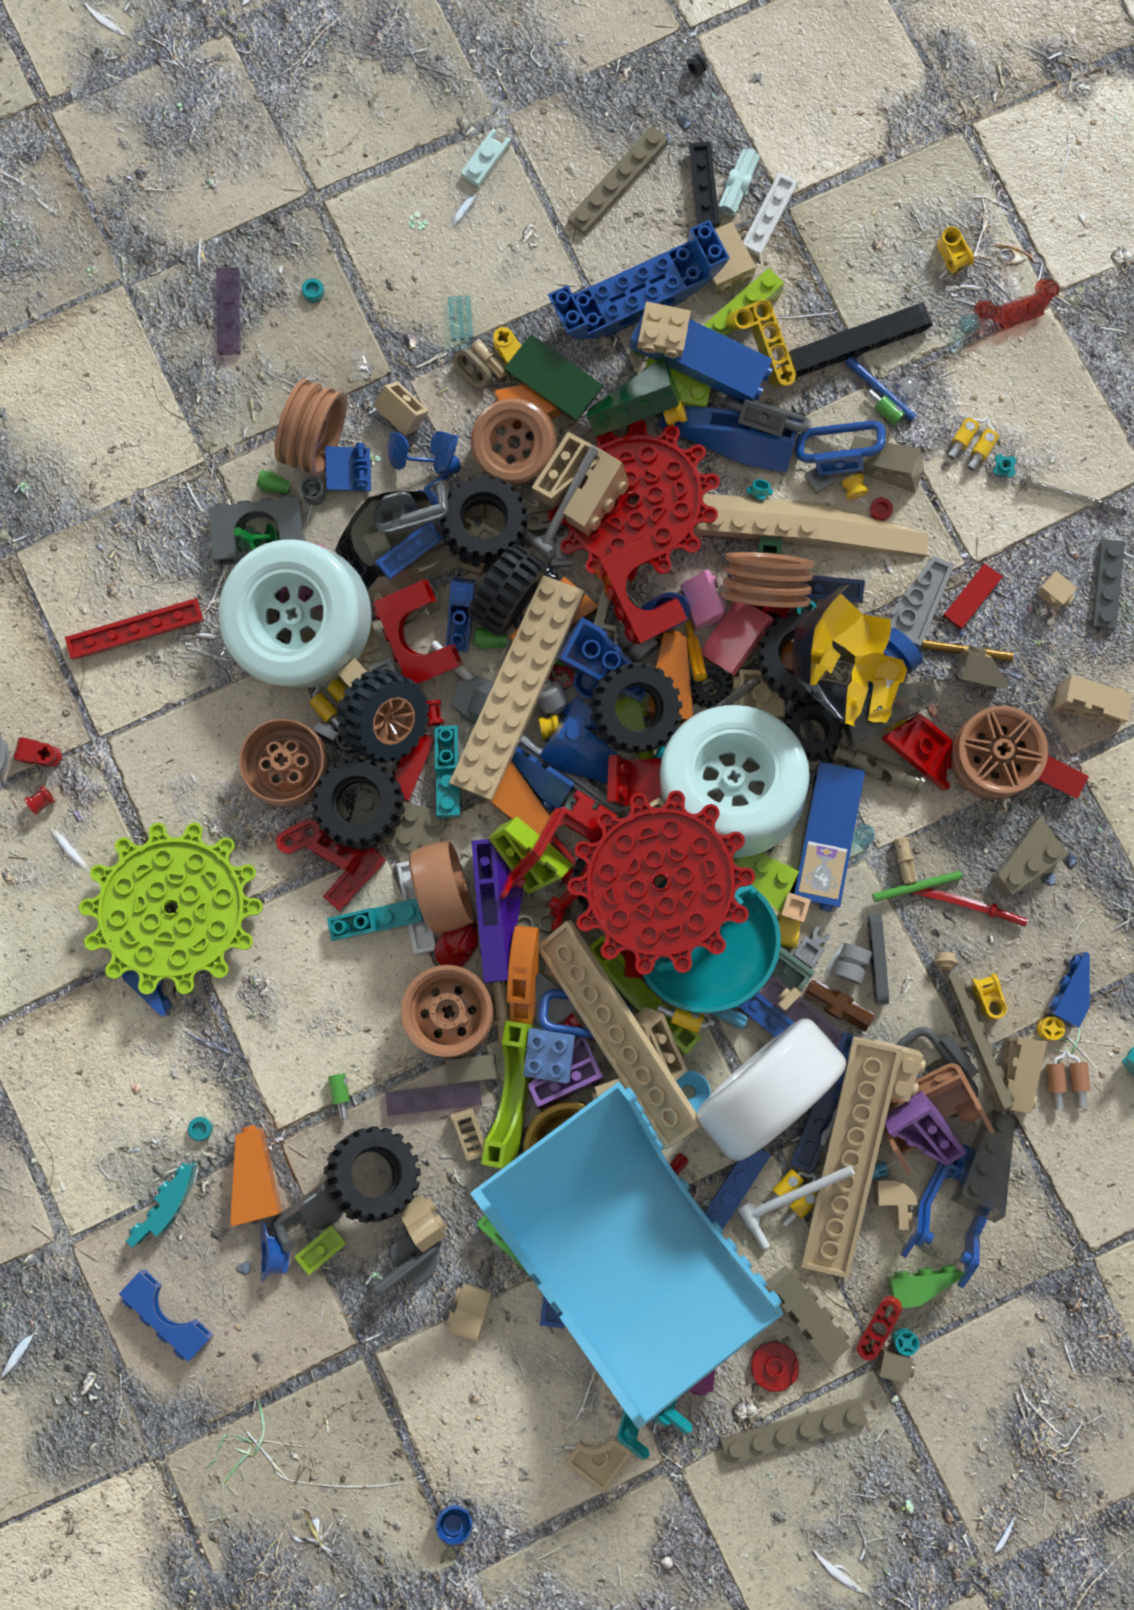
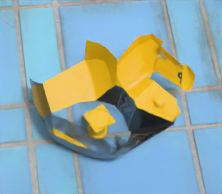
M849 585L839 587L807 614L795 627L792 646L793 671L800 684L811 696L842 723L855 726L854 721L861 714L869 689L867 682L872 681L874 685L868 720L875 723H887L892 713L891 707L899 684L904 682L907 672L902 659L883 655L890 639L891 619L862 614L841 594Z

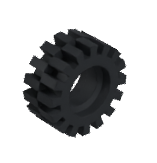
M710 665L705 666L706 679L715 680L719 686L718 692L714 695L705 694L701 689L703 681H695L694 675L692 676L690 687L694 703L697 702L700 707L705 706L706 709H710L725 702L731 691V680L729 681V675L724 673V669H718L716 665L710 667Z

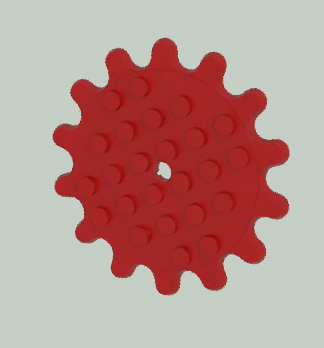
M644 420L631 423L628 433L623 437L615 436L612 431L597 436L596 447L623 463L629 481L628 489L617 498L613 509L603 516L599 527L592 531L589 536L567 523L564 517L561 524L568 526L569 534L560 543L561 551L565 554H572L578 550H586L589 554L586 570L588 573L596 575L594 560L640 537L648 535L658 556L643 564H652L659 574H667L672 567L670 554L674 550L683 549L689 553H696L700 549L701 543L693 533L694 527L700 523H713L718 518L716 508L706 505L703 502V497L706 493L718 488L720 479L716 474H701L697 470V465L706 456L705 447L694 445L686 450L679 448L677 440L680 431L674 425L667 426L658 436H651L646 431ZM636 496L639 498L635 506L627 503L630 497ZM558 508L551 509L548 512L547 518L550 523ZM641 565L635 567L627 577L628 582L634 580L637 569Z
M674 790L670 792L666 803L660 808L650 806L644 794L635 793L630 798L631 812L627 817L617 818L610 811H603L598 815L597 823L603 831L601 840L596 843L581 841L575 846V854L587 863L588 869L584 876L572 878L568 882L567 888L572 895L584 896L589 902L587 911L577 919V927L584 932L595 928L604 931L606 940L601 947V954L607 960L615 959L622 951H632L636 956L635 968L642 975L650 974L653 971L656 960L660 957H668L678 972L686 973L692 967L691 953L696 947H705L715 955L724 952L726 942L720 935V927L723 923L732 921L740 924L748 919V910L735 900V892L742 886L751 885L755 881V873L750 868H741L734 864V853L744 846L745 838L742 833L736 831L727 835L719 834L716 831L715 823L720 816L719 808L716 805L708 804L700 812L692 814L685 809V796L681 791ZM659 876H664L668 879L667 885L663 889L656 888L654 884L655 879Z

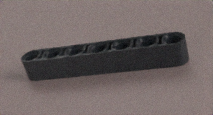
M925 304L913 305L789 351L796 373L795 378L845 361L849 357H856L926 331L933 325V322Z

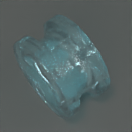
M968 314L962 316L959 319V323L962 325L960 327L961 332L970 333L980 329L981 324L977 322L980 319L979 315Z
M860 825L854 830L853 840L859 846H867L875 839V831L869 825ZM859 830L862 832L868 831L869 835L867 837H870L869 840H860L859 836L861 834H858Z

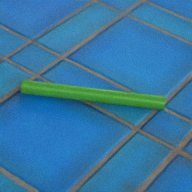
M960 870L872 893V899L874 902H879L961 880L963 876Z

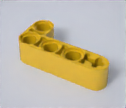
M760 300L729 313L726 319L728 328L737 332L750 327L759 353L772 358L769 367L773 368L768 378L771 385L776 388L791 385L795 380L796 373L771 303L767 300ZM757 307H760L762 310L761 317L757 314ZM737 315L742 317V325L738 324ZM765 328L770 332L769 339L764 335ZM773 350L777 353V360H774L772 357Z

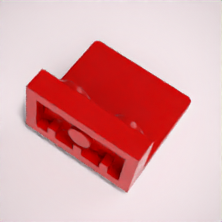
M610 755L607 802L618 807H629L630 798L635 793L644 794L649 804L657 798H661L660 767L662 759L626 760L618 755Z

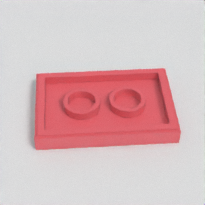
M734 602L701 648L702 656L735 676L774 619L751 604Z

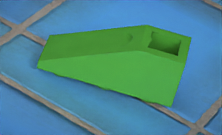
M956 1265L941 1266V1270L932 1271V1268L929 1267L917 1269L918 1273L908 1274V1270L894 1271V1275L887 1276L889 1294L899 1299L903 1308L918 1307L958 1281L964 1271L956 1268Z

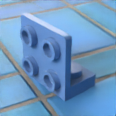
M542 1027L529 1028L523 1076L569 1083L575 1036L546 1031Z

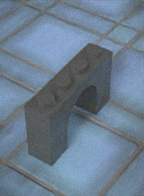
M286 495L282 499L262 498L258 502L242 500L237 502V504L218 503L214 507H208L213 560L217 566L237 564L240 561L238 537L234 535V529L237 527L242 528L248 521L255 518H267L274 521L279 527L280 540L294 539L306 541L303 507L299 497Z

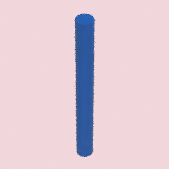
M849 357L845 364L882 397L886 396L895 405L900 407L905 413L904 417L910 422L917 416L854 358Z

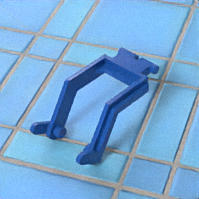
M965 1144L963 1146L967 1152L966 1155L947 1166L940 1162L937 1163L916 1206L914 1232L900 1254L906 1258L915 1244L920 1247L923 1243L929 1245L932 1242L934 1233L929 1231L931 1204L944 1179L951 1177L980 1192L982 1202L965 1235V1249L959 1258V1261L964 1264V1273L957 1284L961 1288L965 1287L980 1265V1234L1000 1195L999 1188L990 1184L991 1174L993 1170L998 1172L1002 1166L1001 1163L984 1154H981L978 1161L974 1160L978 1151Z

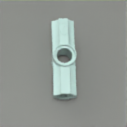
M743 149L735 168L729 174L725 185V192L718 206V210L725 216H735L743 196H746L753 179L752 175L760 158V155L755 150Z

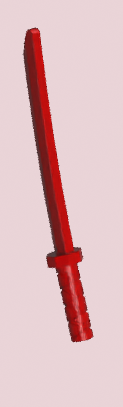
M927 888L909 893L988 914L990 918L994 916L1000 917L1022 927H1025L1028 921L1025 917L997 908V904L992 903V905L939 890Z

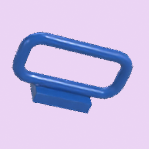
M869 420L809 428L808 431L801 432L797 437L796 457L804 463H816L819 476L864 471L863 457L876 455L885 446V426L881 422ZM863 430L877 431V442L871 447L805 454L804 452L805 441L810 437Z
M550 989L541 996L538 1017L542 1028L546 1031L595 1039L588 1028L554 1024L548 1020V1008L551 999L570 1000L563 989ZM624 1000V1002L626 1003L627 1007L629 1008V1010H630L631 1013H632V1008H631L630 1004H629L627 1001Z

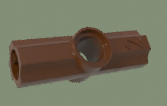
M812 978L803 994L807 999L823 1007L824 1011L839 1020H845L864 1032L871 1025L875 1016L873 1012L855 1003L854 999L836 989L833 990Z

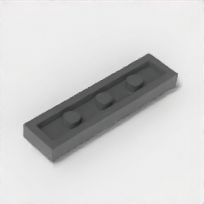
M1102 539L1100 541L1091 628L1114 631L1117 627L1125 542L1109 539Z

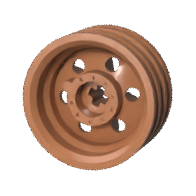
M301 379L292 389L279 420L274 448L276 460L282 464L287 463L288 466L293 468L299 466L300 470L320 476L326 470L325 446L337 447L342 435L347 413L346 394L341 391H335L330 387L323 389V386L319 383H312L308 379Z
M726 553L725 559L730 561V563L724 566V571L732 576L723 579V586L727 587V589L722 590L721 596L724 599L768 607L795 608L810 605V599L806 595L811 594L812 588L804 582L813 579V573L809 572V569L814 568V561L773 553Z
M994 706L984 709L969 719L956 732L952 740V751L950 753L951 768L958 782L967 791L978 797L990 800L1011 797L1032 785L1042 774L1048 758L1046 736L1037 721L1020 709L1010 706ZM1001 726H1005L1007 728V733L1005 735L1002 732ZM979 733L984 734L985 740L977 739V735ZM1017 742H1023L1025 748L1016 747ZM1002 747V751H1005V754L1000 755L1001 751H997V749ZM974 756H978L979 764L973 761ZM1014 764H1018L1021 767L1020 772L1016 771ZM991 772H997L999 774L998 779L992 778Z
M441 965L427 969L410 983L403 996L401 1019L405 1032L417 1047L435 1056L456 1058L475 1051L488 1038L494 1024L495 1010L490 991L475 974L462 967ZM457 986H461L464 989L461 995L455 994ZM434 988L440 990V994L437 997H433L431 994ZM450 1006H452V1011L455 1012V1015L446 1019L447 1014L444 1013V1010L446 1008L450 1009ZM470 1006L477 1008V1012L473 1015L468 1013ZM427 1009L429 1011L428 1018L421 1017L422 1010ZM464 1027L466 1035L459 1036L457 1033L458 1028ZM436 1029H441L443 1033L442 1037L436 1038L434 1036V1031Z

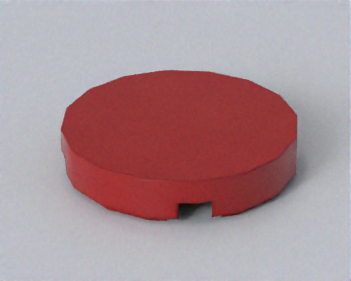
M768 1341L761 1344L752 1355L750 1361L751 1373L761 1388L770 1392H781L790 1385L792 1386L799 1374V1361L794 1351L788 1345L779 1341Z

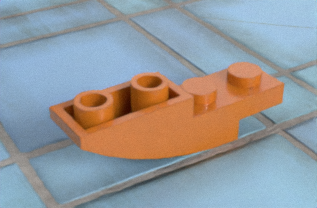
M515 926L507 984V1002H510L511 1022L527 1024L535 1022V985L539 965V928Z

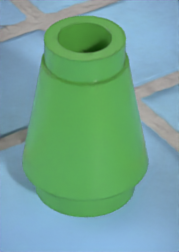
M262 469L256 486L260 487L261 491L288 495L291 482H288L269 469L267 471Z
M484 627L475 629L473 646L479 647V649L506 648L507 635H494Z

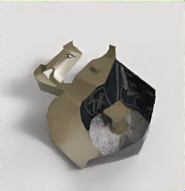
M393 491L368 497L355 512L338 541L335 551L361 577L369 595L371 612H374V601L421 580H427L421 571L433 567L441 559L445 551V542L441 540L390 580L386 578L375 563L377 559L422 526L419 525L395 533L379 531L374 524L373 512L382 497L396 492H407L412 495L421 509L431 506L425 492ZM437 520L432 521L431 523L442 536ZM431 584L430 586L437 601L414 611L407 618L405 625L422 615L428 614L431 616L440 610V596Z

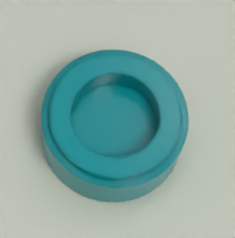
M308 279L302 285V293L307 301L314 303L324 297L325 290L322 282L318 279Z
M196 1117L188 1125V1134L195 1141L206 1140L213 1132L212 1122L206 1117Z

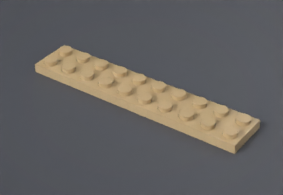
M547 576L542 577L449 782L451 785L490 801L494 800L586 594L584 590Z
M572 920L566 921L539 944V952L625 1087H630L638 1098L637 1101L650 1121V1126L667 1150L702 1126L698 1121L697 1113Z
M853 1036L821 1178L849 1165L852 1166L855 1174L817 1191L801 1268L849 1278L902 1053V1047Z

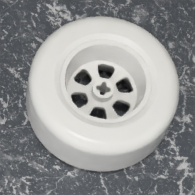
M807 1018L800 1019L773 1038L731 1074L698 1108V1121L728 1158L734 1161L744 1160L771 1142L813 1106L842 1075L846 1067V1059L812 1020Z

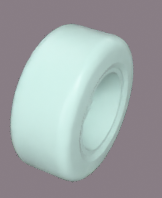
M292 539L273 541L259 546L249 552L235 565L226 579L221 592L218 618L225 646L233 659L250 675L273 685L291 688H313L337 679L339 677L337 673L354 658L357 660L360 657L369 637L372 612L369 595L361 577L345 559L316 544ZM303 585L314 591L313 596L307 602L299 598L300 588ZM287 587L290 599L282 604L275 596L282 588ZM319 605L323 606L322 621L312 619V608ZM271 608L280 612V620L269 625V610ZM294 612L298 614L297 618L293 615ZM309 626L315 631L316 636L309 642L304 643L301 630ZM284 628L292 631L289 644H285L277 638Z
M717 706L699 712L689 718L670 738L661 760V798L665 804L670 792L674 790L681 791L685 796V809L692 814L700 812L708 804L716 805L720 811V816L715 823L716 831L722 835L736 831L742 833L745 838L744 846L734 853L733 858L753 856L776 846L796 826L803 811L808 791L809 765L801 742L794 732L777 717L749 706ZM735 757V764L725 767L719 759ZM747 760L759 767V770L748 773L742 766ZM707 767L719 773L717 780L706 781L703 779V773ZM751 782L764 783L765 786L761 795H756L748 789ZM719 789L725 796L718 803L707 796V794ZM743 796L748 805L732 806V798Z

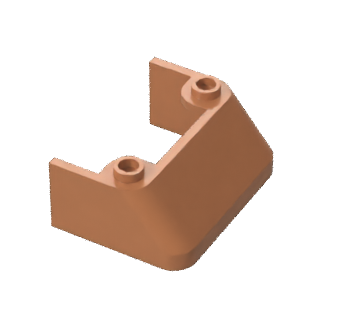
M950 1063L916 1079L918 1083L917 1094L923 1091L945 1119L956 1113L964 1122H973L982 1118L990 1134L995 1132L959 1065ZM891 1097L888 1112L906 1101ZM885 1125L884 1132L906 1174L911 1173L904 1155L912 1152L916 1146L911 1147L906 1144L905 1140L898 1136L893 1137L890 1135Z

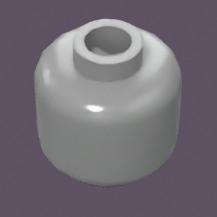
M547 679L537 703L544 713L555 715L566 708L568 696L560 682Z

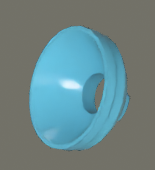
M687 1071L676 1082L681 1089L685 1085H691L695 1089L694 1097L688 1099V1101L697 1113L701 1104L711 1095V1089L703 1075L695 1071Z

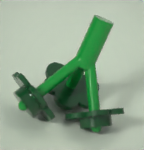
M271 523L266 525L264 535L256 531L252 526L246 527L245 531L237 527L233 532L235 536L240 538L238 541L239 548L242 550L247 549L248 552L262 546L263 541L261 539H265V544L279 541L278 531Z

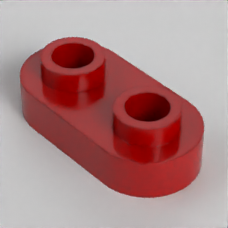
M304 820L282 831L277 836V848L285 854H293L309 846L321 828L313 820ZM312 828L314 830L312 836L306 835L307 829ZM287 839L293 840V844L290 847L285 845Z

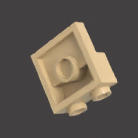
M646 302L637 348L642 349L646 353H663L670 358L682 357L691 311Z
M739 669L735 676H732L731 689L735 690V698H732L731 705L754 707L782 719L785 717V700L780 698L776 691L772 692L768 688L767 682H764L761 676V670Z
M873 1039V1041H878V1042H882V1043H887V1044H891V1045H896V1044L884 1042V1041H881V1040ZM900 1046L902 1047V1053L891 1097L909 1102L910 1097H915L917 1094V1075L924 1072L926 1061L923 1060V1055L920 1051Z

